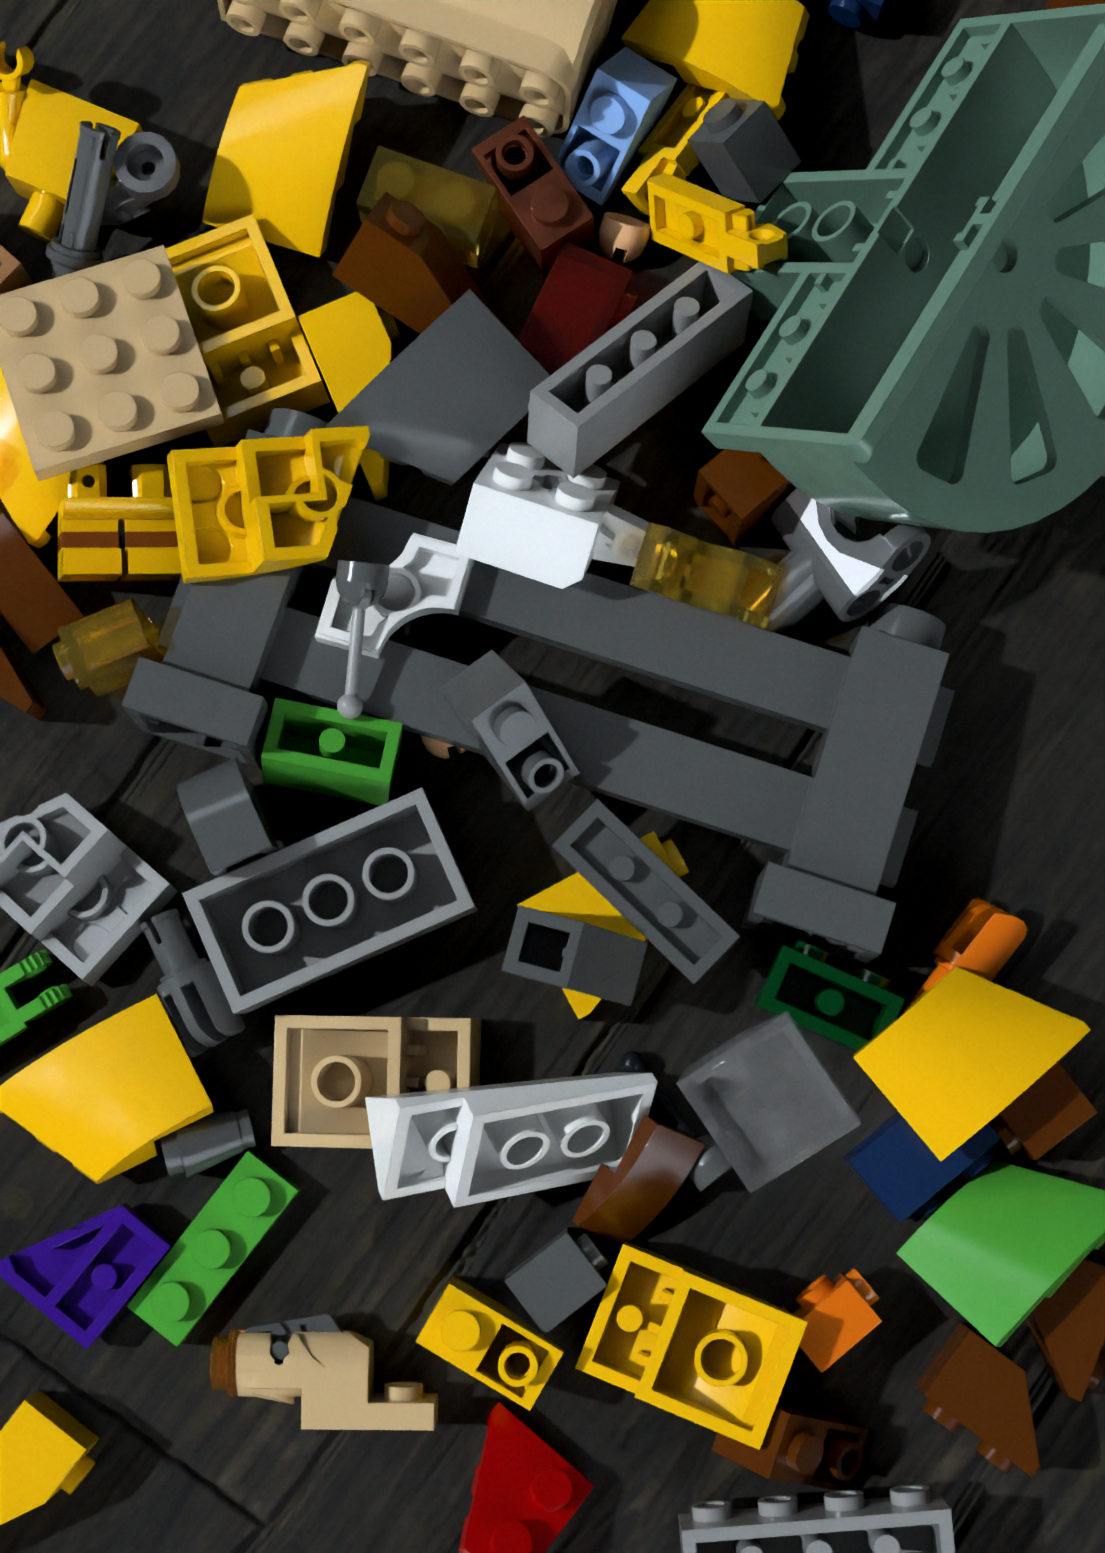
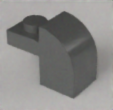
M238 757L232 758L177 784V791L185 816L211 874L220 877L279 851V847L263 814V811L267 810L257 786L247 779Z

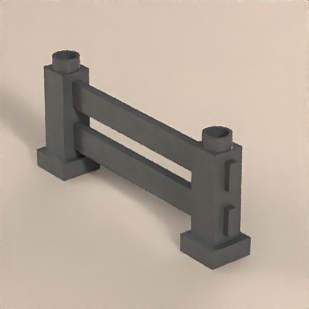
M274 408L270 412L264 432L260 433L248 429L245 439L305 436L310 429L325 428L328 423L297 410ZM349 496L337 523L338 530L329 556L325 560L280 571L208 582L183 584L181 576L157 641L159 649L166 652L163 663L161 664L139 656L121 706L143 732L228 760L238 757L241 764L261 770V755L272 713L264 698L268 685L336 708L339 698L345 694L349 650L316 642L315 633L320 617L295 610L309 569L313 568L336 576L338 560L390 565L402 554L413 533L457 545L460 531ZM474 560L458 616L823 733L810 776L528 685L580 772L579 775L568 783L785 853L782 865L768 862L757 877L741 925L742 928L795 945L797 940H800L833 955V958L861 967L881 954L896 903L876 897L879 884L893 888L897 883L918 811L903 807L915 765L919 764L930 767L934 762L955 693L954 690L940 686L949 653L940 651L946 630V625L940 619L913 607L895 603H880L870 612L866 627H861L850 646L848 655L845 656L587 572L581 581L560 589ZM387 640L378 659L361 654L357 695L363 703V710L360 715L403 723L402 729L484 755L468 735L439 687L467 668L468 665L391 640Z

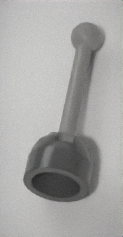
M345 560L337 561V592L353 608L345 694L337 702L338 713L346 719L358 717L363 710L362 700L357 695L365 613L367 608L375 605L384 597L388 586L390 565Z

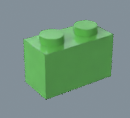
M275 697L261 755L263 783L381 806L390 801L401 750L403 723L365 715H359L354 719H346L335 709Z

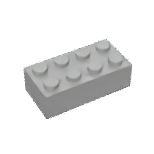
M423 788L412 791L182 893L233 1014L249 1013L478 911L428 795Z

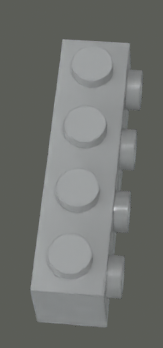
M699 261L530 391L527 443L572 478L578 476L745 343L753 290L730 273L726 274Z
M926 1485L890 1488V1497L864 1499V1493L859 1490H837L825 1493L824 1502L798 1504L796 1496L774 1495L758 1499V1508L732 1510L731 1502L711 1500L693 1504L692 1513L678 1514L681 1553H955L951 1508L939 1493L930 1494V1487Z

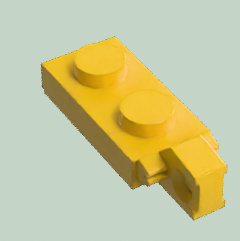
M688 83L637 151L643 157L641 163L621 190L641 214L650 216L648 178L666 172L686 181V176H689L692 170L701 163L687 140L704 124L703 117L711 107L722 100L730 98L727 93Z
M666 172L648 178L651 240L726 274L737 270H759L764 268L763 265L778 259L785 260L788 258L787 233L771 223L755 224V212L752 209L745 208V205Z

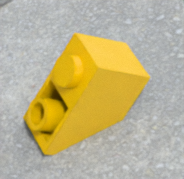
M454 1275L415 1341L529 1411L564 1353L563 1349L509 1308Z

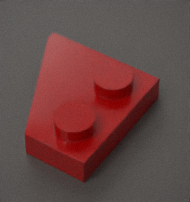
M499 1402L487 1414L485 1426H488L481 1461L475 1470L471 1489L473 1498L469 1515L465 1518L459 1551L461 1553H545L595 1486Z

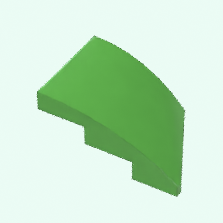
M996 1160L949 1198L909 1238L896 1254L995 1347H1001L1044 1297L1050 1298L1093 1248L1098 1250L1104 1244L1105 1190Z

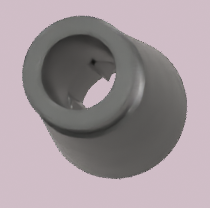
M247 1109L237 1112H213L160 1138L168 1175L173 1176L185 1172L186 1178L240 1154L245 1149L256 1147Z

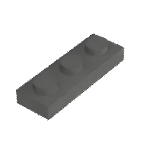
M599 799L552 845V848L692 984H695L740 937Z

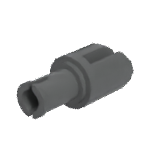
M177 908L150 918L152 923L150 920L143 922L140 925L142 933H145L164 974L160 979L161 984L157 987V991L188 1056L195 1058L208 1050L209 1047H215L224 1042L229 1036H234L247 1027L240 1014H233L211 961H207L206 958L199 959L179 917L180 913Z

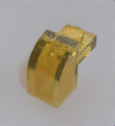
M649 522L629 585L678 603L766 629L784 567L750 553L710 544L672 528Z

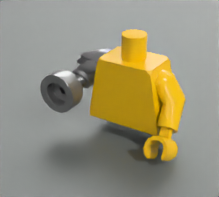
M4 41L0 42V79L2 80L0 82V166L5 171V176L15 191L29 200L18 224V227L23 232L45 243L51 242V239L56 236L62 222L81 121H91L93 123L92 128L94 129L97 122L114 127L121 132L114 157L101 225H121L151 211L147 208L150 203L167 197L176 188L180 179V163L172 145L163 136L153 132H143L140 124L34 79H31L26 87L21 83V76L28 74L33 68L35 62L34 54L27 46L18 48L16 55L17 66L16 69H13L5 61L6 44Z

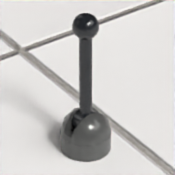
M628 1051L622 1055L620 1059L622 1072L648 1073L645 1070V1059L639 1052ZM656 1086L653 1101L675 1128L690 1133L705 1143L702 1152L688 1174L692 1182L702 1192L740 1162L741 1159L721 1137L713 1135L697 1136L660 1087Z

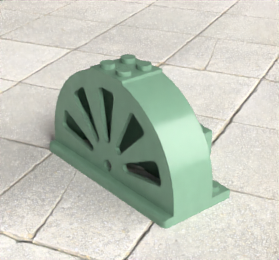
M1105 3L960 19L866 170L790 173L756 209L755 224L771 223L787 233L788 258L785 260L778 259L763 265L764 268L759 270H737L730 273L753 290L751 311L760 320H767L770 323L701 433L716 448L761 453L797 489L817 502L841 513L877 521L964 532L989 533L1011 530L1037 522L1062 509L1080 496L1100 476L1105 477Z

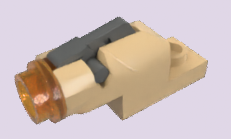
M331 1313L254 1324L246 1330L232 1329L229 1336H215L213 1339L210 1363L212 1389L227 1390L229 1397L254 1396L289 1404H295V1397H301V1429L434 1431L438 1420V1393H423V1384L417 1382H390L384 1384V1393H373L374 1341L359 1333L342 1330Z

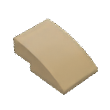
M275 1015L271 1146L372 1149L365 1097L480 1086L481 1019Z

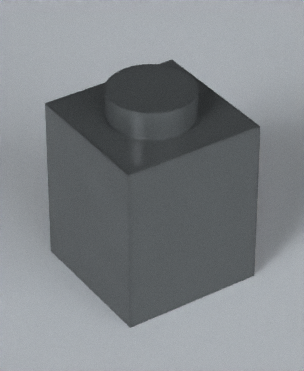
M734 98L722 100L706 112L703 117L704 124L687 140L722 196L731 200L761 203L802 162L765 101Z
M567 1227L506 1275L504 1282L545 1335L607 1286V1278L601 1270L609 1262L586 1232L576 1239Z

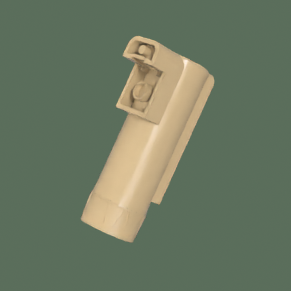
M217 0L221 20L226 21L230 27L248 36L263 34L285 42L289 48L302 55L316 56L321 54L341 61L345 66L358 60L371 62L369 77L378 74L401 82L406 89L417 95L431 97L436 94L459 102L465 110L481 117L496 115L514 122L524 115L539 137H550L552 134L563 133L568 130L573 114L579 109L599 63L617 0Z

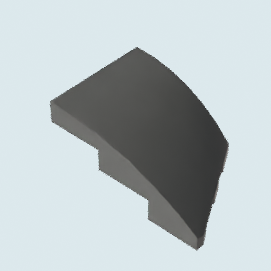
M469 289L387 365L325 428L369 426L370 437L365 446L366 448L379 452L380 458L398 465L414 466L421 470L424 475L452 486L529 413L530 391L550 375Z

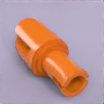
M979 897L972 899L932 951V954L936 957L933 962L937 967L908 1005L956 965L992 982L1025 939L1028 929L1024 921ZM905 1005V1006L902 1008V1011H903L904 1013H905L906 1007H907L908 1005Z

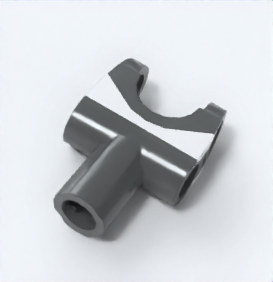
M796 488L776 508L771 517L773 526L791 552L743 596V606L757 626L783 636L824 598L841 621L850 622L859 619L876 608L903 583L927 553L931 544V537L923 526L900 524L884 536L878 534L872 539L866 540L859 527V517L844 514L825 506Z

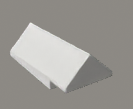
M612 1072L365 1097L378 1191L382 1200H388L445 1188L453 1207L456 1208L593 1180L601 1163L617 1169L643 1116L649 1115L658 1082L653 1073Z

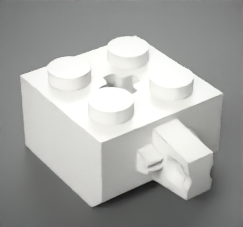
M518 441L510 444L500 442L473 483L454 553L563 589L583 579L592 559L640 568L649 547L654 525L614 505L621 481L607 477V473L602 468L592 464L578 476L572 478L530 444Z

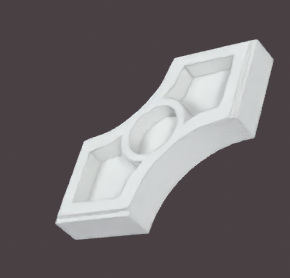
M413 533L402 554L390 564L388 586L384 597L375 605L366 609L362 654L378 659L390 636L402 625L417 617L436 613L458 615L474 559L454 553L456 544ZM336 576L332 578L315 633L316 642L349 650L353 608L337 592Z

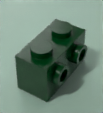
M800 940L796 941L793 949L785 945L777 947L752 1007L855 1053L897 1019L905 999L888 992L892 981L857 966L853 975L829 965L833 955Z

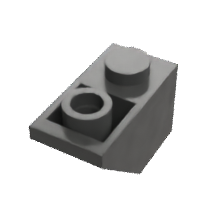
M490 650L439 687L468 735L527 811H530L580 774L525 680L493 650Z
M519 905L501 971L631 1007L648 942L588 923Z

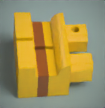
M93 464L69 472L66 497L58 505L57 582L116 581L120 576L121 581H178L181 579L182 571L171 487L165 464L132 465L129 468L130 497H107L106 465Z

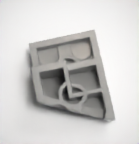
M67 793L40 804L31 814L25 816L16 815L0 822V907L91 987L142 932L140 925L145 921L150 920L151 922L150 918L156 916L178 892Z

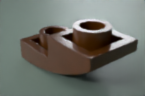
M1 512L0 613L32 654H34L84 615L4 513Z
M644 1115L617 1169L601 1163L572 1222L579 1227L621 1243L630 1242L668 1204L691 1171L705 1143L690 1133Z

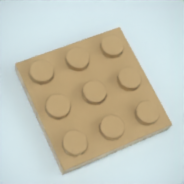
M164 245L0 294V367L34 472L39 481L224 424L212 383Z

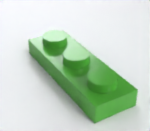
M248 1150L126 1307L178 1347L301 1188L253 1150Z

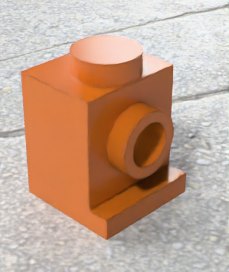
M855 1268L845 1276L840 1273L832 1281L826 1275H822L806 1287L796 1298L801 1307L793 1314L808 1321L799 1346L821 1373L882 1322L871 1308L880 1298ZM782 1305V1306L780 1307V1308H782V1309L788 1311V1310L784 1307V1305Z

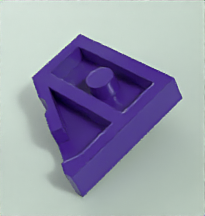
M124 1203L1 1259L0 1277L87 1350L98 1340L175 1244L128 1204Z

